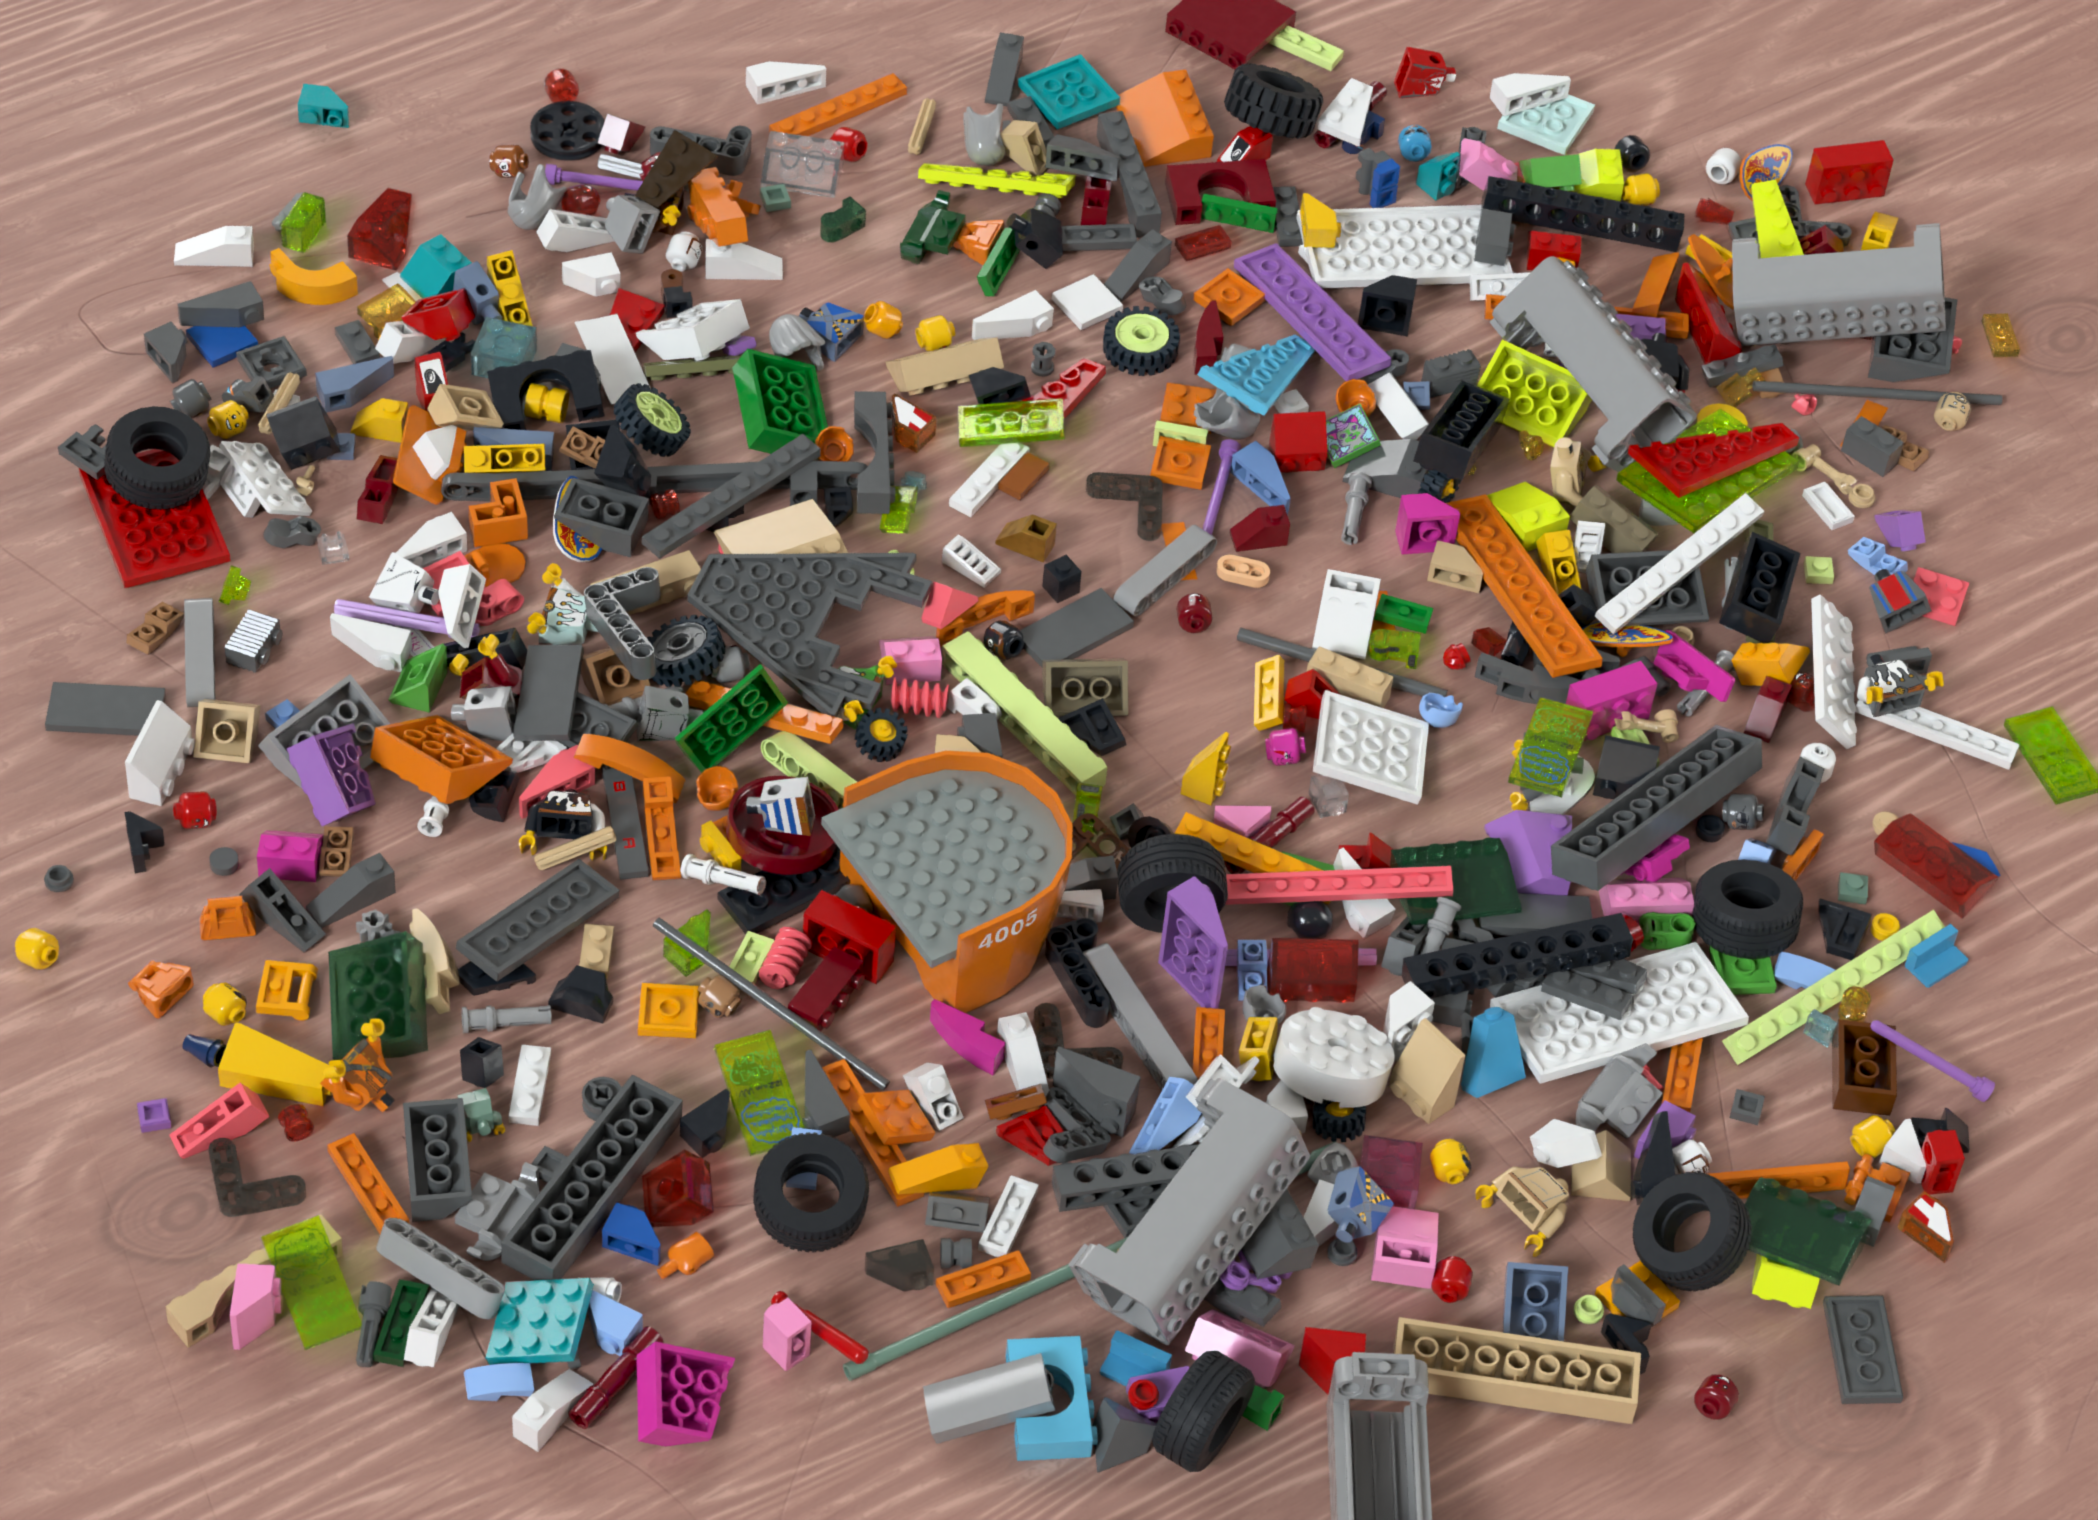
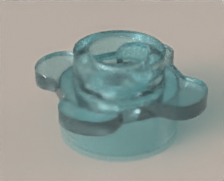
M907 471L904 477L901 478V486L910 492L926 490V476L919 472Z

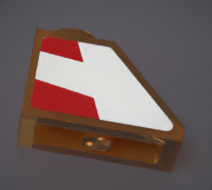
M894 393L891 396V419L895 440L903 447L918 453L936 435L937 417Z
M1923 1191L1902 1212L1897 1228L1945 1263L1954 1244L1948 1208L1937 1198Z

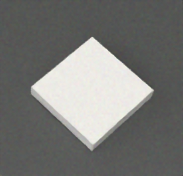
M1094 274L1052 293L1054 303L1080 330L1114 316L1117 311H1123V304Z

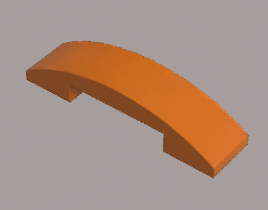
M1012 590L978 597L977 603L943 629L937 628L936 638L939 639L940 647L962 635L963 629L1005 614L1009 621H1013L1034 612L1035 594L1033 591Z
M583 734L573 757L598 769L603 763L643 781V778L671 776L673 803H677L685 783L684 777L660 758L632 744L610 737Z
M671 776L643 778L646 832L652 881L681 879Z

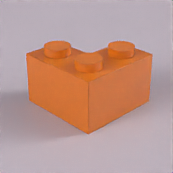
M517 478L490 482L491 502L469 506V528L474 547L528 539L527 514Z

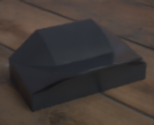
M577 965L566 978L558 981L548 1001V1005L553 1010L603 1024L613 1004V996L608 990L605 973Z

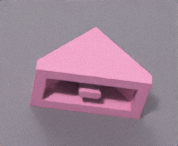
M1215 806L1213 824L1251 839L1262 827L1270 822L1271 806Z

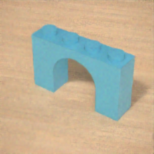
M1080 1336L1007 1339L1006 1363L1042 1353L1045 1368L1052 1373L1054 1383L1063 1388L1071 1399V1404L1068 1408L1059 1414L1044 1417L1016 1418L1014 1439L1017 1461L1091 1457L1092 1445H1097L1098 1437L1097 1427L1091 1426L1090 1421L1091 1418H1094L1093 1400H1088L1087 1392H1091L1090 1374H1085L1084 1366H1088L1087 1348L1081 1347Z

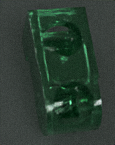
M851 196L842 200L841 208L822 215L820 220V237L826 242H836L864 228L866 224V209Z

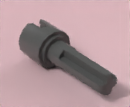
M369 1281L367 1287L362 1285L358 1310L363 1315L356 1356V1362L359 1367L369 1368L373 1365V1353L377 1344L381 1318L387 1315L392 1289L382 1282Z

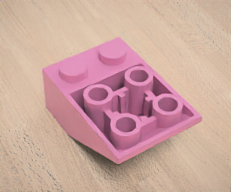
M1393 1206L1376 1230L1371 1280L1431 1289L1438 1245V1213Z

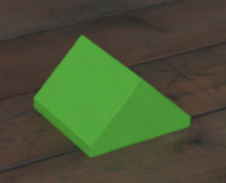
M442 643L406 660L388 700L392 704L430 712L448 673L446 646Z

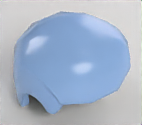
M1428 693L1422 696L1419 711L1429 725L1446 728L1457 721L1462 711L1463 703L1460 702L1456 705L1452 695L1443 697L1437 693Z

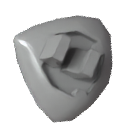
M1334 1142L1326 1147L1314 1161L1308 1172V1178L1318 1184L1319 1179L1335 1184L1338 1172L1358 1167L1357 1161L1344 1144Z

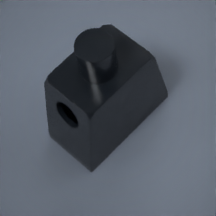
M1029 208L1021 216L1016 213H1012L1009 216L1006 225L1015 231L1016 247L1043 268L1047 269L1063 255L1062 223L1059 219L1034 208Z

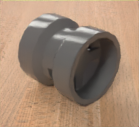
M1045 193L1038 197L1033 208L1055 218L1061 209V203L1054 195Z
M941 1238V1268H951L953 1265H959L961 1268L971 1267L972 1239L962 1238L960 1241L953 1242L950 1238Z

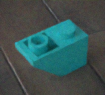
M303 84L298 100V118L300 123L349 128L348 106L328 86Z
M1453 152L1439 155L1420 165L1416 185L1435 201L1450 195L1455 189L1460 154Z

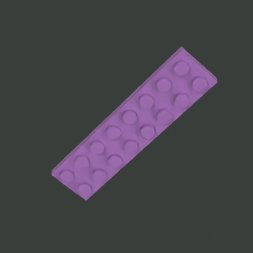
M1277 243L1234 259V268L1250 284L1265 294V300L1345 381L1360 379L1391 366V357Z

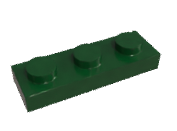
M402 1279L398 1280L373 1353L374 1361L404 1367L406 1361L404 1360L409 1328L428 1296L429 1285Z

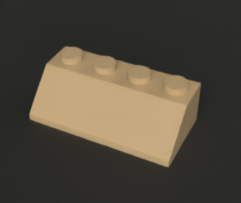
M997 337L980 338L935 351H927L886 361V366L900 392L908 391L909 396L923 393L924 387L932 385L933 390L948 387V381L956 379L958 384L969 382L970 374L991 367L1004 368Z

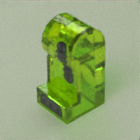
M1387 629L1375 630L1370 636L1368 654L1377 661L1389 659L1406 662L1405 668L1416 669L1421 633Z
M1078 782L1072 823L1085 813L1099 816L1103 786ZM1082 822V831L1089 830L1094 834L1092 830L1094 824Z

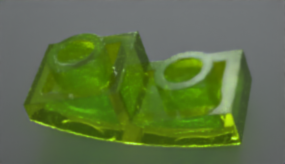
M891 486L895 487V503H890L889 514H882L879 529L882 533H908L910 515L915 513L918 487Z

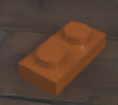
M1041 1084L985 1100L990 1120L995 1118L997 1120H1005L1013 1116V1113L1022 1110L1032 1112L1047 1103Z

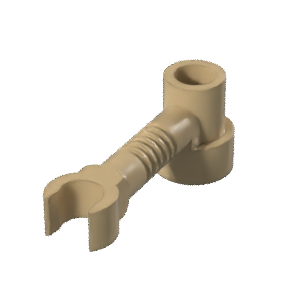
M1812 444L1807 448H1800L1791 454V464L1796 470L1804 471L1809 467H1816L1835 481V485L1838 486L1843 494H1849L1852 489L1850 486L1857 482L1852 475L1840 473L1821 459V451L1817 445Z
M1666 709L1659 711L1654 716L1655 721L1637 718L1627 711L1621 712L1623 719H1614L1618 730H1632L1635 728L1661 733L1662 740L1666 743L1674 742L1679 738L1676 728L1678 721L1674 710Z

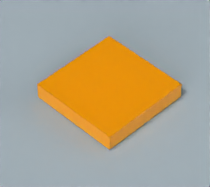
M642 983L638 1036L696 1038L699 986Z

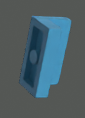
M1951 924L1917 944L1909 951L1905 967L1927 988H1930L1965 966L1968 962V958L1954 946L1958 930Z
M1116 1330L1111 1339L1110 1353L1100 1368V1375L1127 1386L1130 1377L1170 1370L1172 1355Z

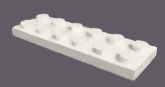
M1820 594L1811 599L1815 719L1842 746L1849 749L1856 745L1855 733L1857 732L1855 724L1856 706L1854 703L1855 685L1853 683L1854 664L1852 661L1854 647L1851 636L1853 626L1848 617H1844L1832 602H1828Z

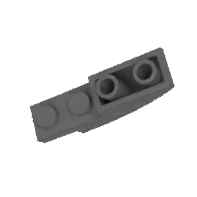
M1483 652L1478 659L1475 678L1497 686V695L1525 703L1548 706H1565L1570 684L1581 681L1567 675L1552 678L1546 668L1536 664L1533 671Z
M1220 1278L1204 1298L1208 1303L1233 1319L1241 1322L1245 1317L1262 1327L1281 1309V1300L1253 1285H1247L1244 1290H1231L1224 1285Z

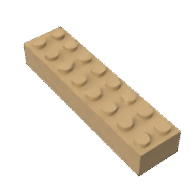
M1402 1317L1398 1319L1393 1354L1415 1355V1359L1422 1360L1427 1364L1429 1394L1632 1424L1638 1405L1641 1353Z

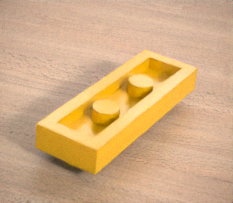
M1280 655L1255 663L1254 726L1258 731L1283 723L1284 660Z

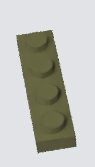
M742 355L708 357L699 361L684 359L643 363V370L645 376L650 377L651 380H664L666 375L676 374L677 378L692 377V373L702 372L703 376L718 375L719 370H728V373L733 374L732 367Z

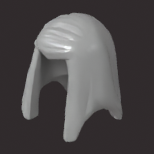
M997 104L995 110L987 115L975 113L970 106L964 112L963 123L966 151L969 158L978 165H995L1004 158L1005 148L1000 136L1001 132H999L1003 104ZM1010 120L1003 121L1002 131L1011 123Z
M541 164L536 168L528 195L526 196L520 187L525 175L522 172H518L509 196L508 214L514 224L524 230L539 228L548 211L557 208L567 190L566 187L553 188L546 178L545 166Z
M785 314L778 317L772 323L769 339L775 356L785 358L784 355L789 356L794 351L804 348L813 365H815V369L821 371L824 368L820 345H824L825 340L804 319L794 314Z
M1218 387L1212 399L1194 405V416L1197 418L1196 424L1227 438L1245 439L1255 432L1260 422V413L1253 412L1247 405L1228 396L1226 392Z

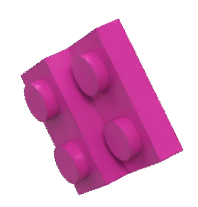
M1673 834L1620 875L1624 873L1626 875H1633L1638 881H1643L1644 879L1652 882L1660 880L1663 875L1672 871L1671 860L1678 858L1681 853L1690 849L1689 839Z

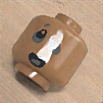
M717 975L713 979L707 977L698 988V991L701 993L698 1000L699 1004L717 1018H721L724 1015L729 1017L742 1001L739 997L740 989L722 975Z

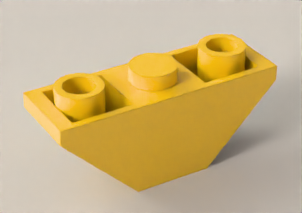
M513 250L487 256V276L499 293L498 312L502 315L501 322L507 332L533 326Z

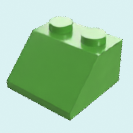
M1579 154L1519 161L1525 183L1551 188L1559 187V190L1564 191L1575 190L1574 185L1582 184Z

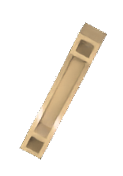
M321 1214L313 1219L304 1221L298 1228L293 1230L298 1231L303 1228L317 1229L325 1237L326 1244L329 1247V1252L326 1254L328 1261L321 1268L343 1256L342 1238ZM308 1229L285 1236L280 1245L278 1244L275 1247L276 1262L278 1264L276 1270L279 1274L285 1268H289L287 1269L288 1272L318 1270L319 1265L327 1260L325 1253L328 1248L324 1244V1238L318 1235V1231H310ZM309 1233H314L316 1240L313 1237L312 1241L304 1243L305 1239L308 1240ZM287 1234L277 1237L273 1243L263 1249L253 1251L246 1259L237 1264L276 1265L274 1261V1246ZM284 1245H286V1248L287 1246H289V1250L286 1249L285 1251H280L279 1253L278 1250L283 1249L282 1247ZM304 1250H308V1251H309V1253L307 1254L308 1256H306V1254H304V1255L298 1257V1256H299V1255H298V1251H299V1254H300V1255H301L300 1252H304ZM296 1253L297 1258L289 1260L290 1256H294L293 1254ZM314 1257H316L317 1261L315 1260V1262L311 1261V1259H313ZM237 1264L228 1266L219 1275L201 1282L194 1290L174 1298L166 1306L168 1324L188 1348L215 1332L219 1319L226 1308L232 1303Z

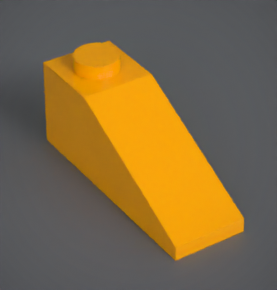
M979 1143L942 1148L889 1168L888 1173L897 1194L900 1195L977 1189L989 1166Z

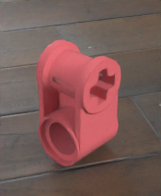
M506 579L497 580L494 584L483 589L475 623L480 626H489L497 620L517 612L524 603V596Z

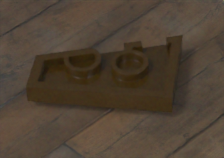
M674 129L635 196L659 209L719 156Z

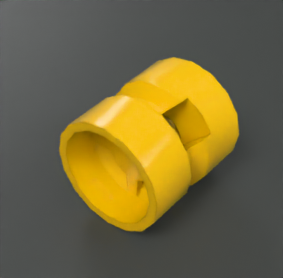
M531 383L525 400V416L537 419L546 416L547 421L563 423L569 405V390L555 387L548 390V387L545 385Z

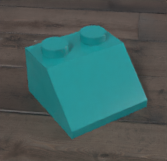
M440 234L418 247L401 272L400 278L421 298H426L453 291L455 271L472 262Z

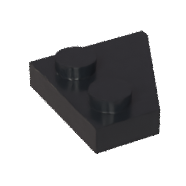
M1103 698L1058 718L1062 723L1069 726L1071 732L1079 740H1083L1089 749L1100 756L1127 745Z
M1820 898L1818 912L1826 953L1848 960L1855 959L1870 925L1872 914Z
M472 961L458 969L459 982L473 996L485 994L491 990L509 989L512 983L526 981L528 985L536 982V974L524 963L499 981H495Z

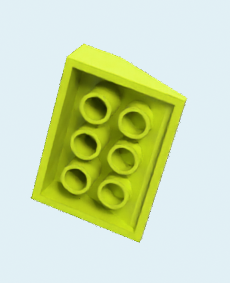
M1502 340L1477 384L1480 388L1510 399L1502 422L1503 425L1553 448L1560 438L1568 437L1592 401L1568 369L1505 340Z

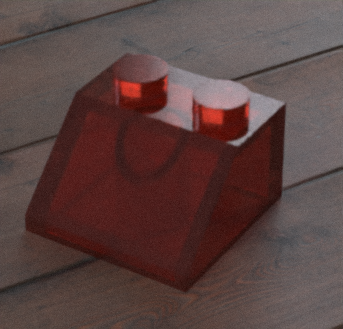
M684 1149L642 1176L644 1211L652 1227L693 1225L714 1212L710 1162Z

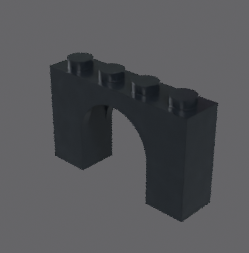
M577 350L567 355H553L543 360L524 361L519 365L500 366L494 370L487 371L493 405L504 423L502 428L498 429L527 430L522 404L531 383L558 382L565 385L573 394L579 422L605 417L591 350Z

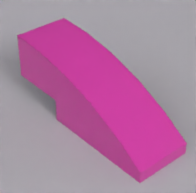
M933 999L931 1002L930 1021L940 1036L961 1057L993 1076L1004 1060L1005 1042L984 1033V1021Z

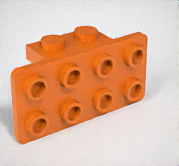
M412 405L407 412L393 482L396 486L435 505H439L443 500L441 492L443 477L449 473H460L463 462H461V456L464 453V446H467V443L464 442L466 431L457 427L450 464L438 479L435 480L431 478L412 446L425 432L442 427L435 424L429 412Z

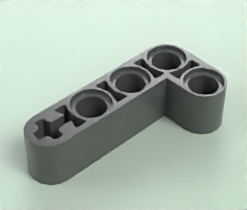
M740 125L733 127L729 131L726 140L675 129L719 156V158L713 163L711 162L704 169L716 167L719 173L730 176L740 175L745 170L752 148V132L748 127ZM659 126L650 131L651 156L662 151L674 131L673 128Z

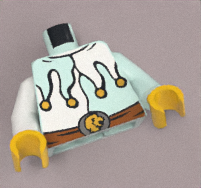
M551 563L547 567V571L542 575V580L546 584L554 583L555 586L550 587L542 614L534 612L528 618L530 624L527 626V630L530 634L539 632V643L581 645L585 641L588 630L598 632V630L586 615L584 595L574 589L564 578H559L562 574L560 566Z

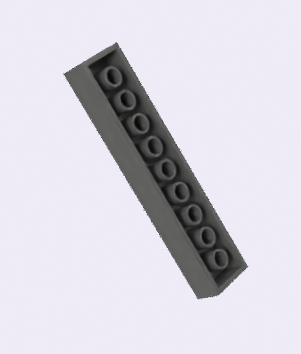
M1719 725L1713 726L1552 844V875L1583 885L1591 890L1599 891L1762 769V739Z

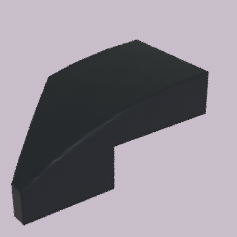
M851 487L824 488L826 516L836 528L853 514Z

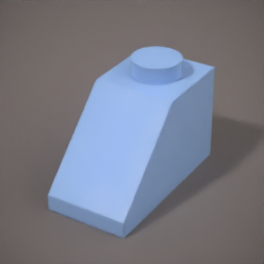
M1749 838L1745 840L1738 860H1754L1771 864L1776 849L1767 843Z
M592 1290L587 1312L597 1345L609 1354L621 1356L624 1347L628 1346L643 1330V1314Z

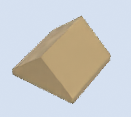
M1607 1130L1595 1134L1602 1156L1598 1159L1571 1165V1195L1630 1201L1631 1150Z

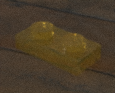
M2008 313L1983 314L1981 322L1993 358L2017 357L2020 348Z

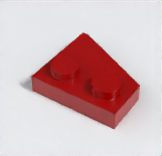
M1046 1105L996 1127V1134L1003 1140L1048 1166L1057 1163L1045 1155L1043 1148L1050 1135L1064 1131Z

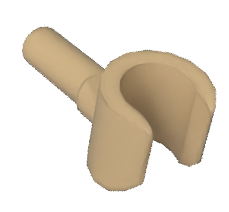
M313 465L308 467L303 477H297V484L299 486L296 489L305 496H309L314 488V482L310 480L315 471Z

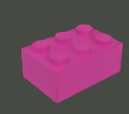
M1638 661L1570 684L1563 717H1566L1564 723L1576 741L1580 743L1596 739L1600 735L1611 732L1612 727L1616 726L1614 719H1623L1621 712L1627 711L1637 718L1648 720L1657 682L1642 661Z

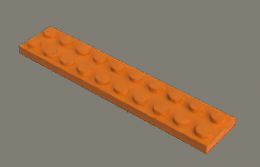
M1484 494L1447 502L1446 504L1455 508L1460 513L1456 541L1466 549L1483 572L1484 581L1551 677L1555 678L1601 667L1603 658L1487 495Z

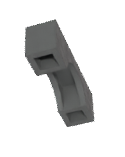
M1799 757L1785 780L1766 841L1767 844L1773 846L1776 850L1792 855L1806 832L1810 816L1806 813L1820 785L1825 768Z

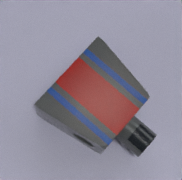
M1882 569L1875 574L1876 583L1872 584L1869 589L1885 634L1931 612L1926 594L1904 571H1898L1891 575L1889 570Z

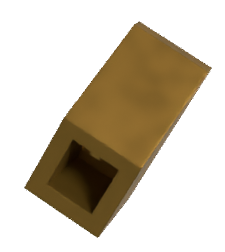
M1033 514L1008 522L995 540V544L1044 563L1055 546L1057 523Z

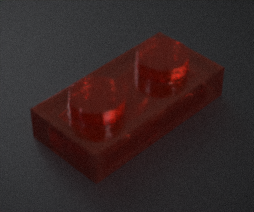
M1221 225L1175 238V247L1186 262L1230 249L1232 243Z

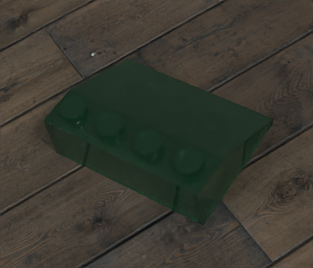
M1489 837L1483 840L1458 841L1456 843L1403 847L1402 849L1391 850L1390 868L1451 866L1453 896L1443 898L1454 901L1462 906L1461 910L1456 912L1454 920L1521 913L1522 911L1508 853L1500 838ZM1438 897L1399 898L1411 925L1427 924L1428 920L1433 918L1438 906Z
M407 931L328 951L333 1060H342L363 1038L365 1040L368 1038V1036L362 1034L361 1027L364 1023H370L371 1019H381L384 1022V1032L381 1036H378L381 1039L384 1058L404 1057L428 1051L423 943Z
M1760 1177L1744 1204L1748 1209L1752 1225L1749 1251L1840 1286L1862 1252L1872 1222L1871 1219L1864 1217L1860 1212L1848 1211L1837 1207L1835 1203L1829 1200H1819L1811 1197L1803 1190L1785 1187L1777 1180Z

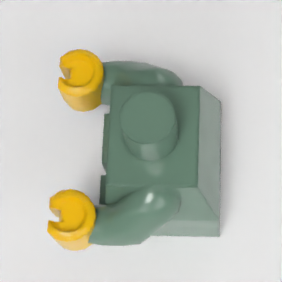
M486 1088L457 1095L458 1098H463L468 1143L472 1140L471 1134L479 1133L482 1136H486L490 1133L491 1129H493L495 1135H499L498 1132H501V1134L505 1132L501 1113L492 1111L491 1099Z

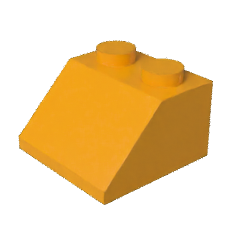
M1749 642L1741 644L1731 661L1741 685L1762 686L1766 676L1790 684L1811 651L1809 647L1794 644Z

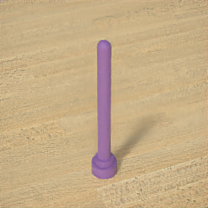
M546 164L545 169L546 178L550 185L566 181L638 191L643 181L562 171V168H557V165Z
M1231 439L1222 441L1219 449L1222 461L1203 525V530L1210 535L1213 533L1227 483L1232 456L1241 450V445Z
M1878 1020L1872 1021L1870 1027L1874 1032L1969 1087V1091L1972 1092L1974 1098L1985 1102L1992 1094L1995 1087L1993 1081L1986 1077H1973Z

